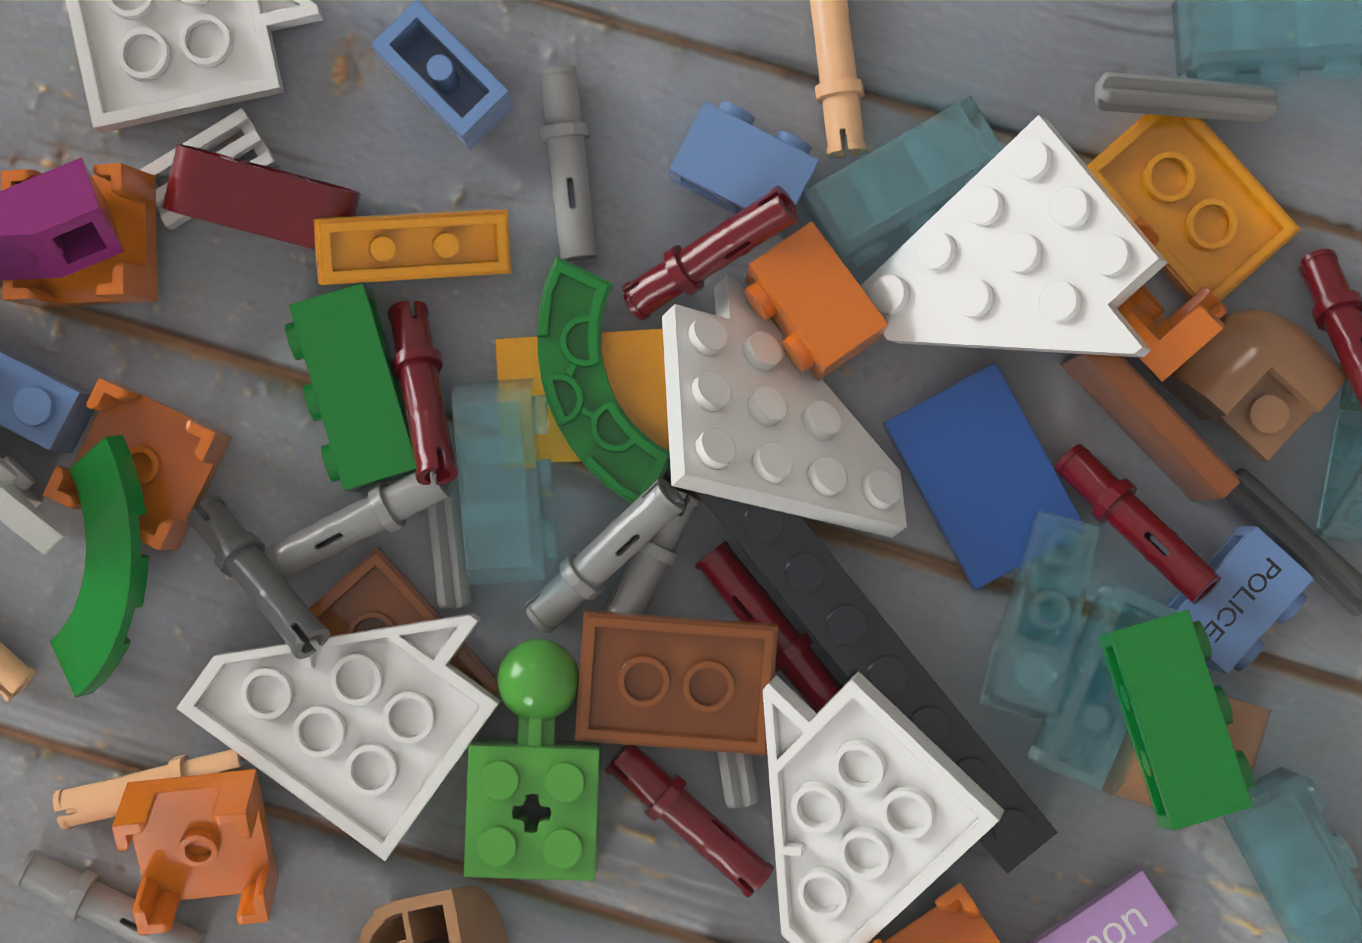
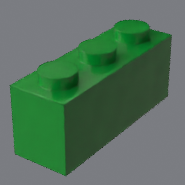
M362 282L289 304L293 322L285 324V333L295 360L305 359L311 383L303 385V393L312 419L314 421L322 419L329 444L321 446V453L330 480L332 482L341 480L343 490L354 492L371 487L381 481L387 482L407 476L416 471L400 381L393 376L391 367L393 358L372 289Z
M1189 609L1099 635L1100 645L1159 828L1175 831L1253 807L1248 790L1254 789L1253 773L1245 754L1241 750H1234L1226 726L1233 723L1232 709L1223 688L1220 685L1213 686L1205 661L1212 657L1211 645L1202 623L1198 620L1192 622Z

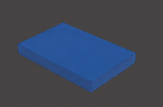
M996 362L882 423L972 590L979 589L1087 530Z

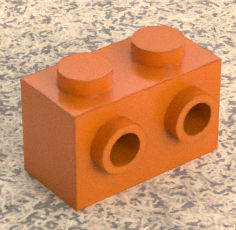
M812 221L758 257L748 266L745 277L748 287L744 289L748 302L764 321L772 317L786 336L781 343L790 360L801 372L810 369L818 381L878 341L888 326L887 321Z

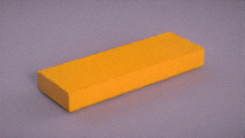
M507 209L313 219L317 280L319 285L511 273Z

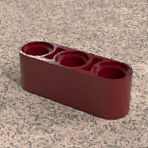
M177 144L162 207L188 217L315 250L313 219L354 217L361 193L332 183L209 150Z

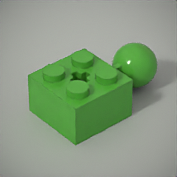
M547 639L523 641L509 650L499 666L497 675L498 691L504 704L518 716L517 739L475 738L468 745L464 877L595 881L598 870L602 743L556 740V717L565 712L576 698L579 685V670L572 655L563 646ZM529 794L539 795L540 806L550 807L551 813L543 814L540 822L529 821L527 814L519 810L518 806L524 805Z

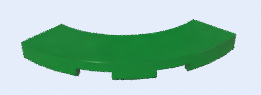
M555 256L545 281L537 322L538 360L547 403L557 426L571 449L586 468L605 486L632 504L658 478L663 479L670 464V452L648 438L632 423L616 400L608 382L602 355V326L607 302L614 287L613 283Z
M123 435L104 437L69 468L78 492L84 518L86 539L85 568L81 589L74 609L65 625L50 643L75 698L93 694L118 667L131 643L127 634L135 608L143 607L149 555L141 554L139 516L146 515V508L137 470Z

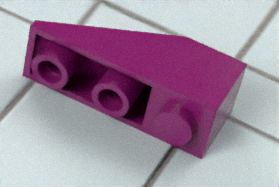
M82 157L0 191V280L61 278L124 252L107 202Z

